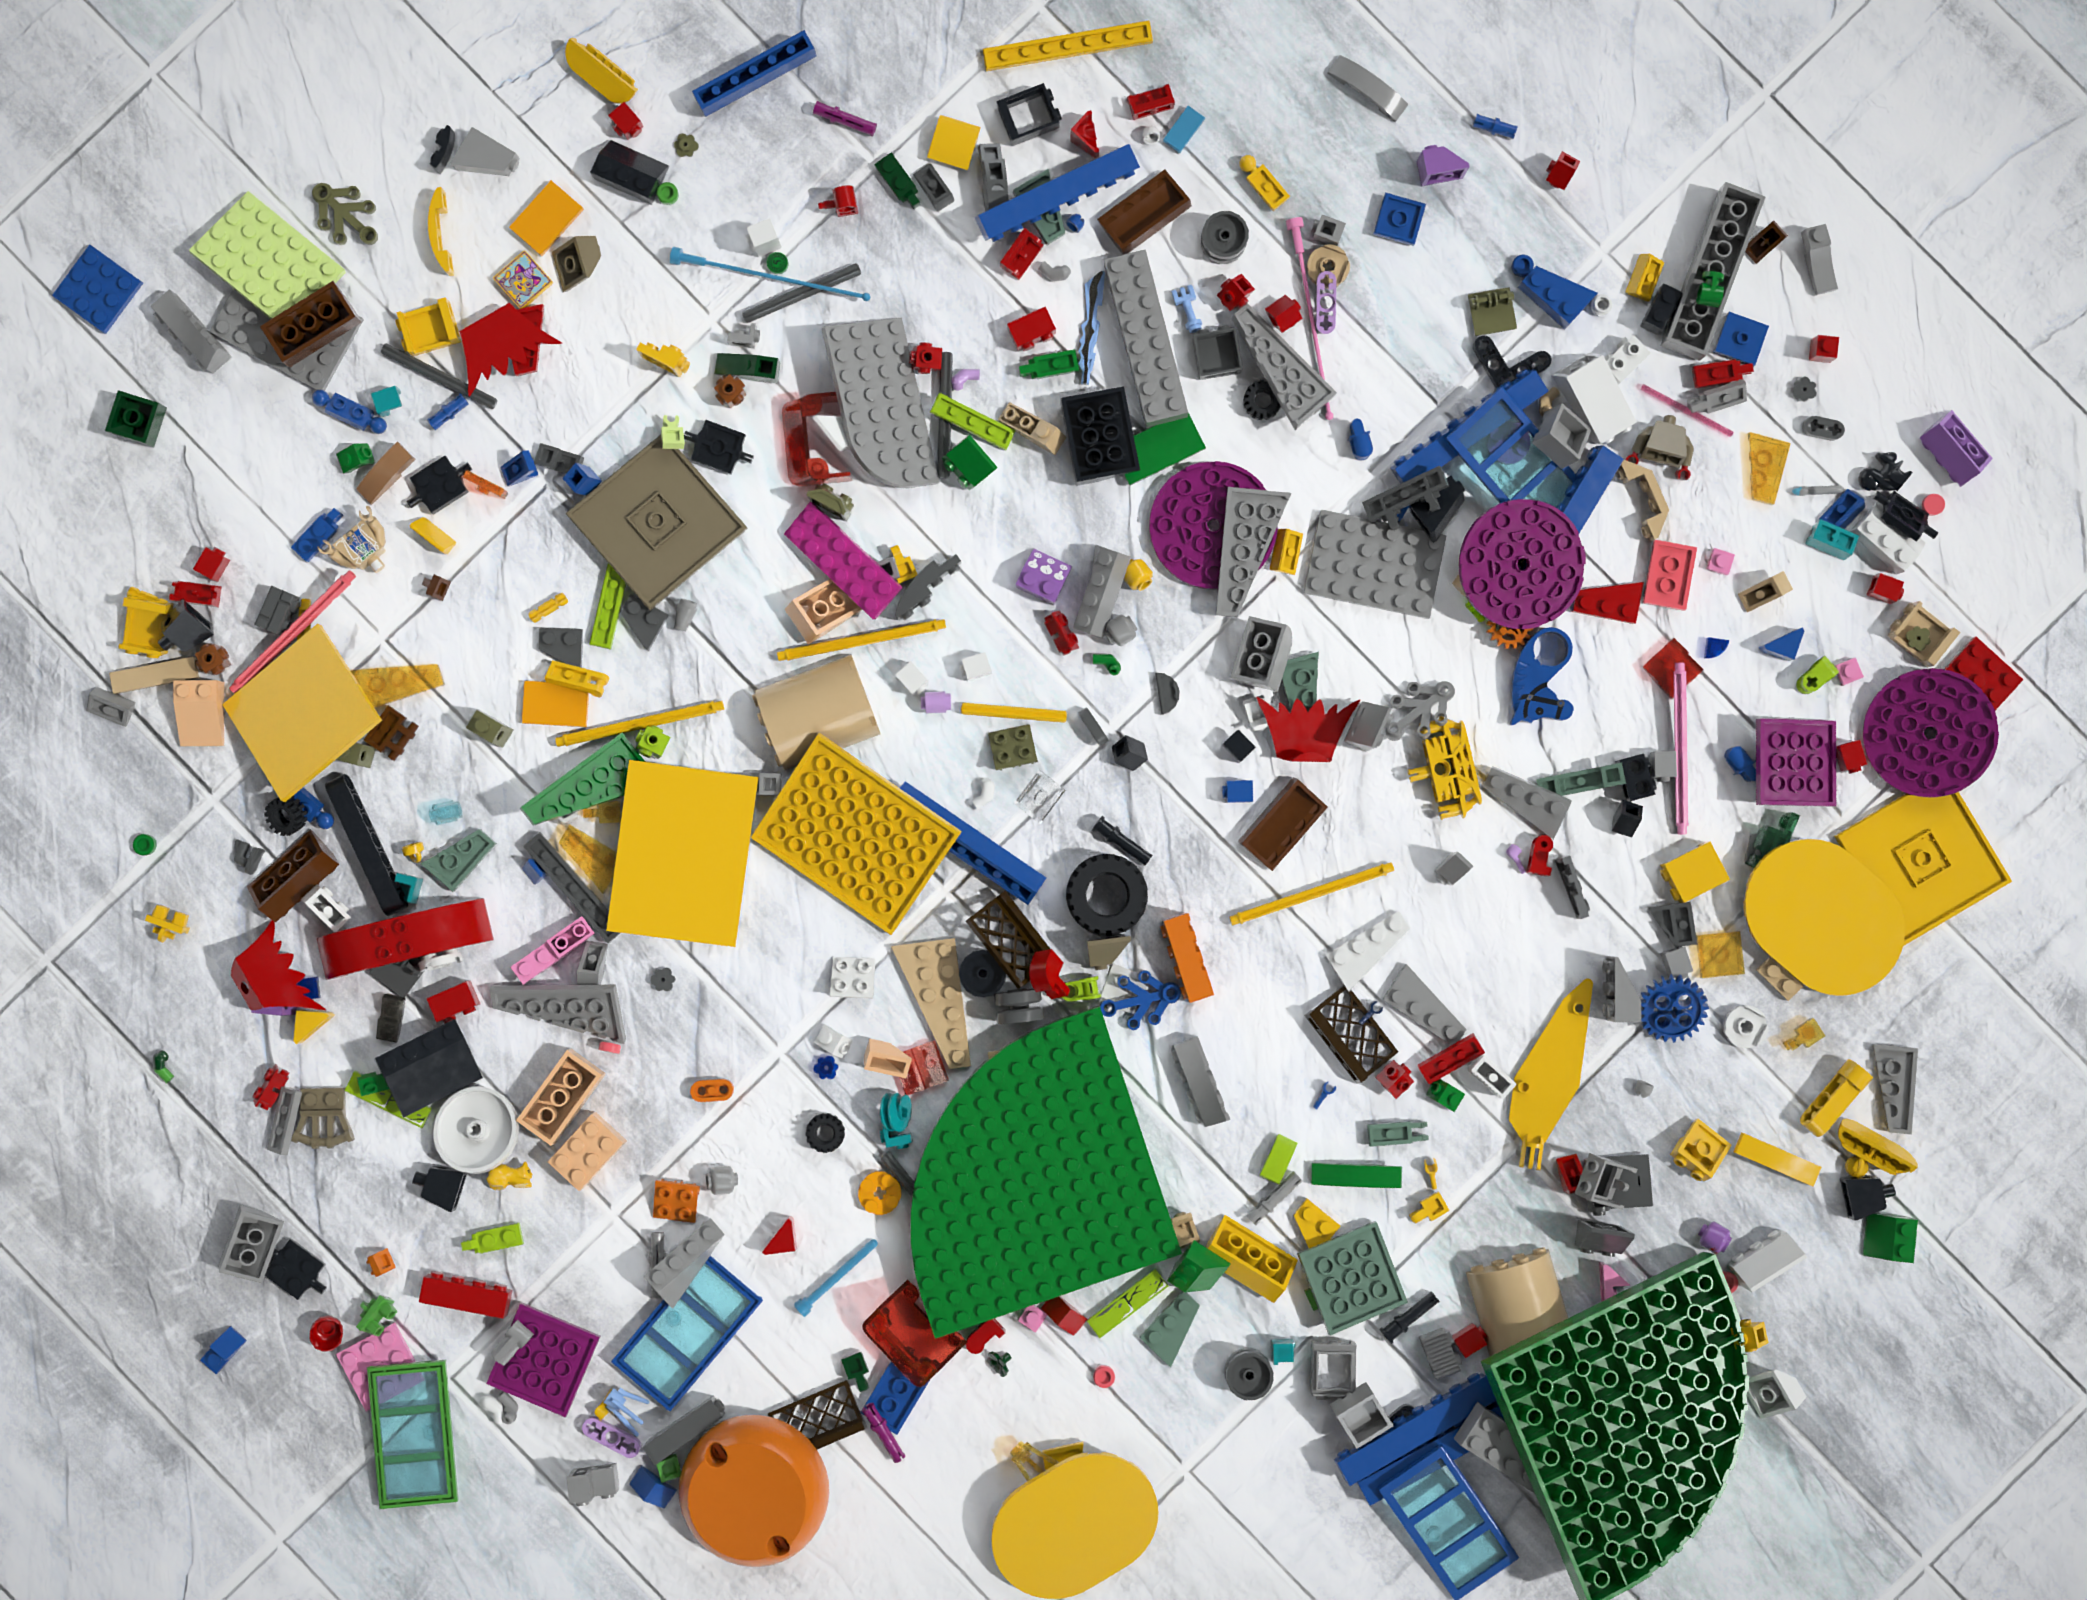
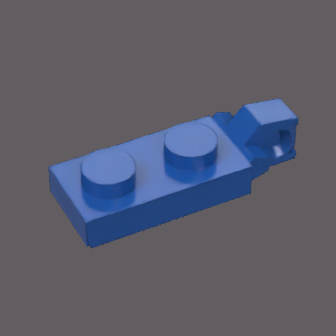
M335 508L327 515L323 513L299 537L291 548L306 562H310L319 552L317 546L322 549L325 545L323 540L329 541L335 535L339 527L336 523L344 515Z

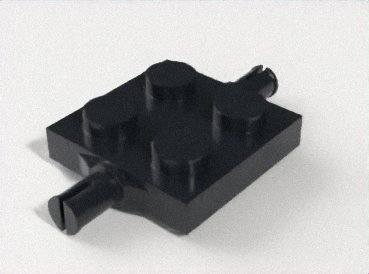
M705 420L703 428L698 435L687 430L684 433L685 440L694 442V452L691 460L730 475H732L735 465L739 460L750 464L753 462L754 455L743 452V444L747 435L742 432Z
M446 455L409 478L416 489L417 495L406 502L411 509L423 502L430 513L434 515L469 492L462 476L473 470L467 462L457 469L451 464Z
M1879 491L1873 496V499L1883 505L1884 510L1881 518L1888 525L1900 530L1904 536L1912 538L1917 542L1923 533L1932 539H1935L1939 532L1928 524L1929 514L1896 491H1893L1888 498Z
M290 1239L281 1250L277 1251L274 1249L273 1259L265 1274L267 1278L297 1300L311 1287L321 1295L324 1293L327 1287L317 1279L326 1263L293 1239Z

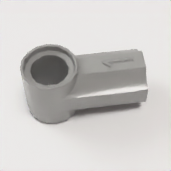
M517 1320L490 1354L495 1361L504 1366L534 1334Z

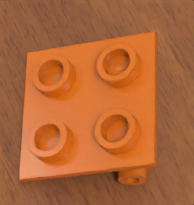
M661 1179V1181L656 1180L653 1218L696 1223L700 1186H697L696 1183L684 1184L683 1181L677 1183L676 1180L674 1182L665 1181L664 1179Z

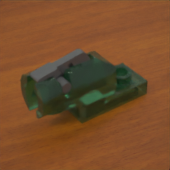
M1788 812L1780 818L1779 830L1765 825L1757 833L1751 834L1744 859L1745 865L1755 868L1758 862L1771 850L1790 842L1800 815Z

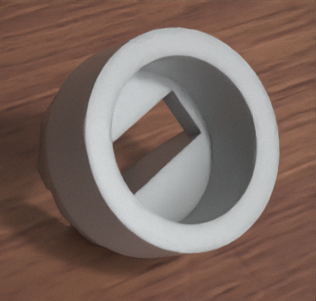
M1638 1080L1635 1085V1092L1638 1096L1641 1094L1642 1098H1646L1652 1093L1654 1086L1645 1081Z

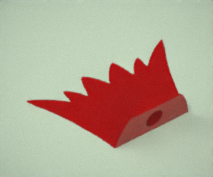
M510 302L465 327L459 332L467 364L469 397L475 390L481 373H483L486 380H489L491 365L505 376L508 370V357L522 364L527 363L523 347L532 351H539L535 342L543 344L563 343L534 325Z
M1256 697L1267 720L1274 742L1276 757L1291 762H1331L1341 734L1361 701L1359 699L1352 702L1338 713V704H1335L1325 714L1321 699L1313 704L1309 712H1307L1303 703L1296 699L1291 713H1289L1282 703H1279V711H1277L1269 703Z
M272 920L257 940L244 952L235 957L232 964L231 977L249 1009L303 1007L326 1011L319 1003L303 995L310 992L309 989L296 985L305 977V974L297 970L288 969L293 961L294 954H278L282 941L273 943L275 922Z

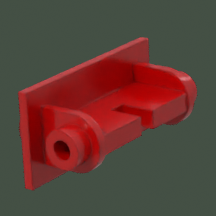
M1061 611L1052 612L1051 615L1044 618L1046 621L1044 624L1050 635L1059 634V637L1053 640L1059 653L1065 656L1071 653V651L1079 649L1078 639L1069 629L1068 619Z
M277 1064L272 1069L269 1068L263 1079L265 1082L262 1087H257L252 1098L254 1099L255 1107L261 1103L260 1107L268 1110L269 1107L272 1108L279 1096V1093L273 1091V1088L281 1090V1087H284L289 1079L288 1075L290 1072L285 1069L278 1071Z

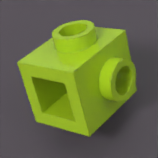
M647 726L644 731L640 729L635 738V741L638 742L636 749L640 750L639 753L647 758L652 756L659 760L671 737L663 734V730L656 726Z

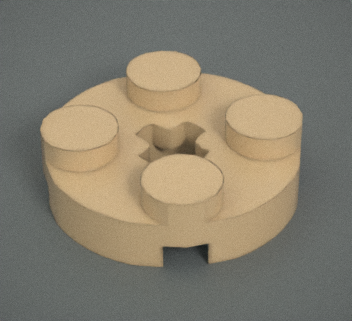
M1330 244L1315 249L1308 259V278L1316 285L1317 276L1325 271L1322 265L1327 264L1328 261L1332 262L1331 266L1334 267V270L1329 271L1336 277L1337 288L1347 278L1350 271V262L1346 253L1340 247ZM1325 275L1324 279L1320 280L1321 283H1324L1326 289H1328V284L1333 281L1328 275Z

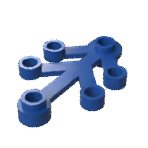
M1142 970L1138 973V980L1141 983H1148L1159 990L1149 993L1131 982L1126 975H1121L1117 979L1118 986L1126 988L1138 996L1115 1002L1105 999L1100 1003L1099 1007L1104 1016L1112 1017L1116 1014L1117 1010L1140 1005L1133 1017L1127 1020L1128 1028L1137 1030L1149 1006L1153 1001L1160 1000L1155 1011L1148 1014L1147 1020L1152 1025L1159 1024L1168 1004L1175 1003L1180 999V987L1174 982L1163 984L1152 977L1148 971ZM1143 973L1148 974V979L1145 981L1141 980ZM1122 978H1126L1128 981L1125 986L1120 984ZM1173 989L1174 994L1170 997L1167 996V990ZM1106 1004H1111V1010L1108 1012L1105 1011L1104 1006ZM1154 1014L1157 1015L1158 1020L1156 1022H1151V1016ZM1131 1020L1137 1021L1135 1027H1130Z

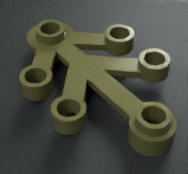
M319 183L313 188V199L319 203L317 225L321 230L328 231L331 229L332 222L328 219V204L334 209V242L338 245H344L347 242V236L344 233V219L360 233V239L365 244L373 245L378 241L377 231L373 227H365L350 213L365 211L367 214H373L376 211V205L373 201L339 203L335 199L337 197H349L352 200L359 199L361 192L356 186L332 189L327 183ZM352 190H357L355 196L350 195ZM327 191V195L325 197H321V192ZM368 204H372L371 210H366ZM323 221H328L326 227L321 226ZM368 234H373L371 240H367ZM339 235H343L342 241H337Z

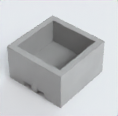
M1561 403L1544 412L1541 420L1542 425L1538 427L1539 432L1535 434L1532 443L1563 469L1580 460L1592 429Z
M1367 1382L1356 1387L1353 1393L1348 1392L1345 1398H1339L1329 1404L1356 1449L1393 1427V1424Z

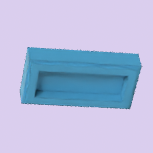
M1187 106L1167 133L1163 142L1178 153H1181L1204 122L1205 117L1190 106Z

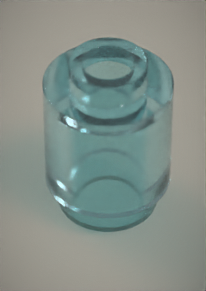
M451 800L433 804L432 809L429 810L430 820L435 822L436 825L455 822L463 817L459 801L454 802Z

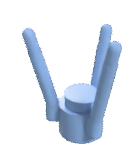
M621 1387L618 1391L613 1388L603 1403L638 1437L639 1433L623 1417L619 1410L621 1409L642 1425L643 1421L623 1405L626 1401L623 1397L625 1396L645 1404H649V1400L626 1392Z

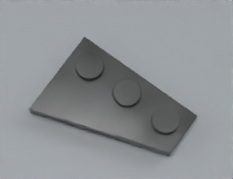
M1571 856L1555 858L1556 866L1576 918L1583 919L1589 917L1588 911H1590L1587 900L1583 897L1582 886L1577 878Z

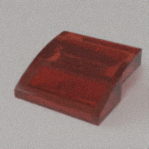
M1675 638L1668 642L1643 666L1647 674L1671 700L1674 699L1673 672H1675V663H1685L1686 687L1704 670L1689 655V651Z
M935 1040L902 1051L912 1058L907 1077H899L906 1095H911L949 1081Z

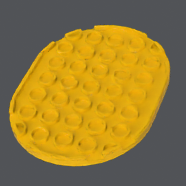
M1799 839L1774 848L1753 869L1746 884L1745 900L1743 901L1744 916L1746 917L1749 932L1765 953L1803 985L1828 995H1852L1863 992L1878 984L1893 969L1902 952L1905 939V921L1901 906L1891 889L1847 850L1823 840Z
M1086 1452L1071 1456L1022 1484L1004 1500L992 1526L991 1545L994 1559L1003 1576L1014 1587L1031 1596L1045 1599H1061L1083 1593L1133 1563L1150 1544L1157 1528L1159 1513L1157 1497L1153 1486L1138 1466L1115 1454L1106 1452L1088 1454Z

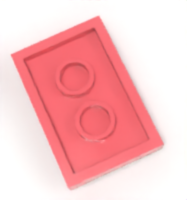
M1661 540L1653 541L1643 604L1681 611L1687 609L1697 547Z

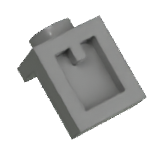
M751 323L749 335L745 331L734 330V333L728 332L727 341L730 346L755 349V343L760 341V330H757L756 323Z

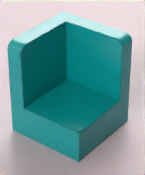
M392 386L371 393L376 412L381 417L389 416L390 410L402 407L399 397L401 391L398 387Z
M397 873L395 882L400 883L405 894L403 896L404 900L408 903L417 904L423 879Z
M1293 1339L1271 1340L1273 1365H1278L1281 1362H1294L1295 1342Z

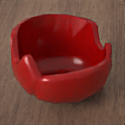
M332 1316L319 1317L313 1322L310 1329L309 1339L315 1349L322 1352L334 1350L341 1344L343 1325L338 1318Z

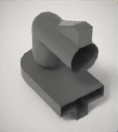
M236 839L234 862L245 867V873L252 875L257 870L265 850L253 847L249 858H246L245 856L250 844Z

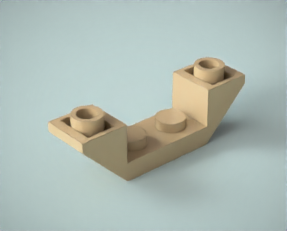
M1623 460L1616 472L1618 479L1622 480L1625 484L1640 477L1641 481H1639L1642 491L1648 495L1649 508L1656 514V516L1641 523L1643 536L1646 539L1648 538L1649 542H1652L1659 538L1669 512L1668 505L1653 471Z

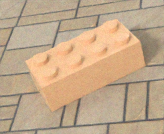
M572 1048L566 1050L516 1121L550 1146L556 1144L606 1073Z

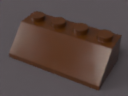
M331 281L267 321L260 328L282 363L292 367L356 327L362 321L336 283Z
M310 829L249 884L247 888L258 910L276 923L292 907L301 902V899L314 886L319 885L326 876L333 873L336 867L339 866V863L331 850Z

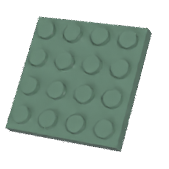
M1377 1221L1297 1253L1323 1323L1330 1336L1408 1303Z

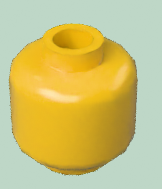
M1130 559L1123 580L1132 590L1142 591L1152 583L1153 572L1142 559Z

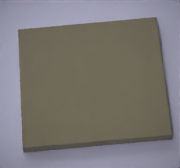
M661 435L565 513L650 611L748 529L679 449H662Z

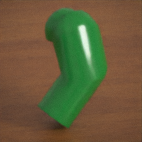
M1093 654V664L1104 665L1113 676L1120 673L1121 665L1112 654Z

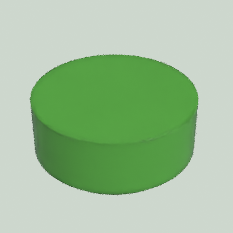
M665 182L657 188V197L661 203L672 205L678 200L679 192L674 184Z

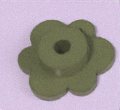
M682 133L678 135V141L674 143L679 157H685L686 155L692 157L694 151H697L699 148L698 143L694 141L693 135L687 136Z
M1915 626L1913 630L1906 633V639L1909 640L1908 646L1911 648L1915 647L1917 651L1924 650L1926 645L1931 642L1930 638H1928L1930 635L1929 630Z

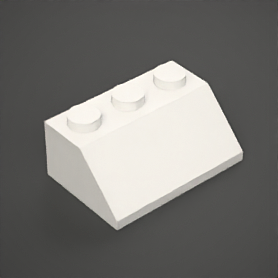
M1877 501L1850 532L1859 535L1858 540L1898 575L1905 572L1920 556L1926 542L1921 537L1916 542L1912 538L1904 536L1894 526L1888 525L1881 518L1884 510L1883 505Z
M1775 1230L1768 1234V1239L1763 1242H1755L1749 1247V1251L1744 1254L1738 1253L1731 1258L1732 1261L1727 1265L1737 1277L1741 1287L1754 1292L1807 1258L1806 1254L1787 1232Z

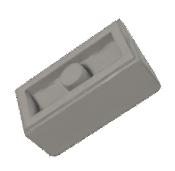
M97 687L89 693L86 711L126 727L135 708V702Z

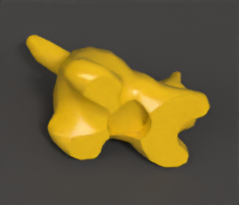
M524 1162L518 1168H511L501 1164L495 1169L488 1171L486 1181L493 1190H504L508 1185H512L515 1188H531L532 1183L530 1179L533 1174L527 1162Z

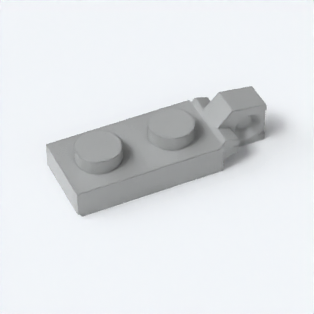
M1742 379L1698 394V397L1688 399L1687 408L1692 413L1700 411L1701 413L1706 412L1709 414L1747 402L1746 382Z

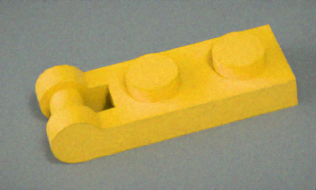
M552 660L545 675V681L587 692L600 698L604 693L603 687L608 684L609 676L601 672ZM591 680L596 681V684H591Z

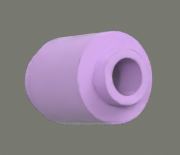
M945 691L925 692V696L921 697V709H926V714L946 713L947 710H951V693H945Z

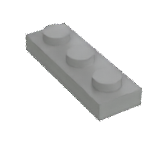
M281 1087L267 1150L280 1155H288L301 1100V1091L289 1087Z

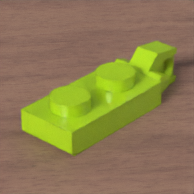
M520 1223L478 1231L471 1234V1240L461 1242L462 1251L474 1249L475 1254L524 1244Z

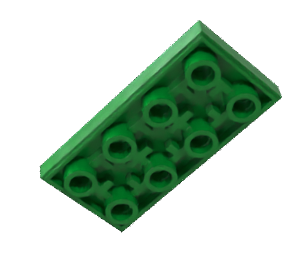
M1189 412L1186 418L1155 425L1135 435L1134 440L1140 471L1126 474L1124 477L1128 485L1131 486L1205 450L1206 446Z

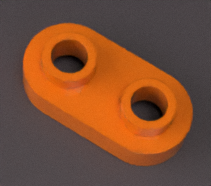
M728 1079L699 1080L690 1089L692 1098L697 1102L725 1101L731 1098L734 1093V1085ZM721 1086L727 1087L726 1093L720 1092ZM700 1087H704L706 1089V1093L704 1095H701L698 1090Z

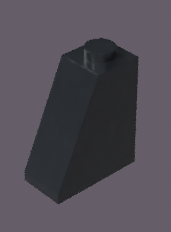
M1452 475L1446 478L1449 487L1439 491L1440 497L1437 500L1441 509L1431 512L1429 510L1430 505L1426 501L1422 503L1420 500L1409 505L1411 515L1433 543L1437 541L1465 501L1463 493L1465 488L1459 480L1455 481Z

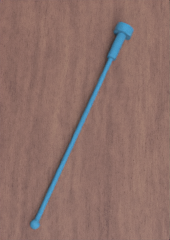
M673 247L670 253V263L680 265L681 261L705 266L706 264L858 297L864 301L870 300L869 293L860 294L712 262L704 257L685 254L683 249Z

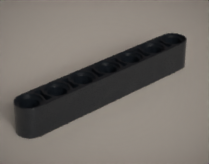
M343 774L325 783L327 794L385 915L390 916L407 908L409 904L404 900L403 896L405 894L400 883L395 882L396 874L352 780L347 774Z

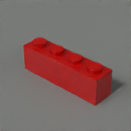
M435 1271L423 1277L419 1303L502 1319L508 1316L513 1290L507 1289V1285L494 1284V1286L486 1285V1281L483 1280L469 1282L465 1281V1277L455 1275L452 1278L443 1277L444 1273Z

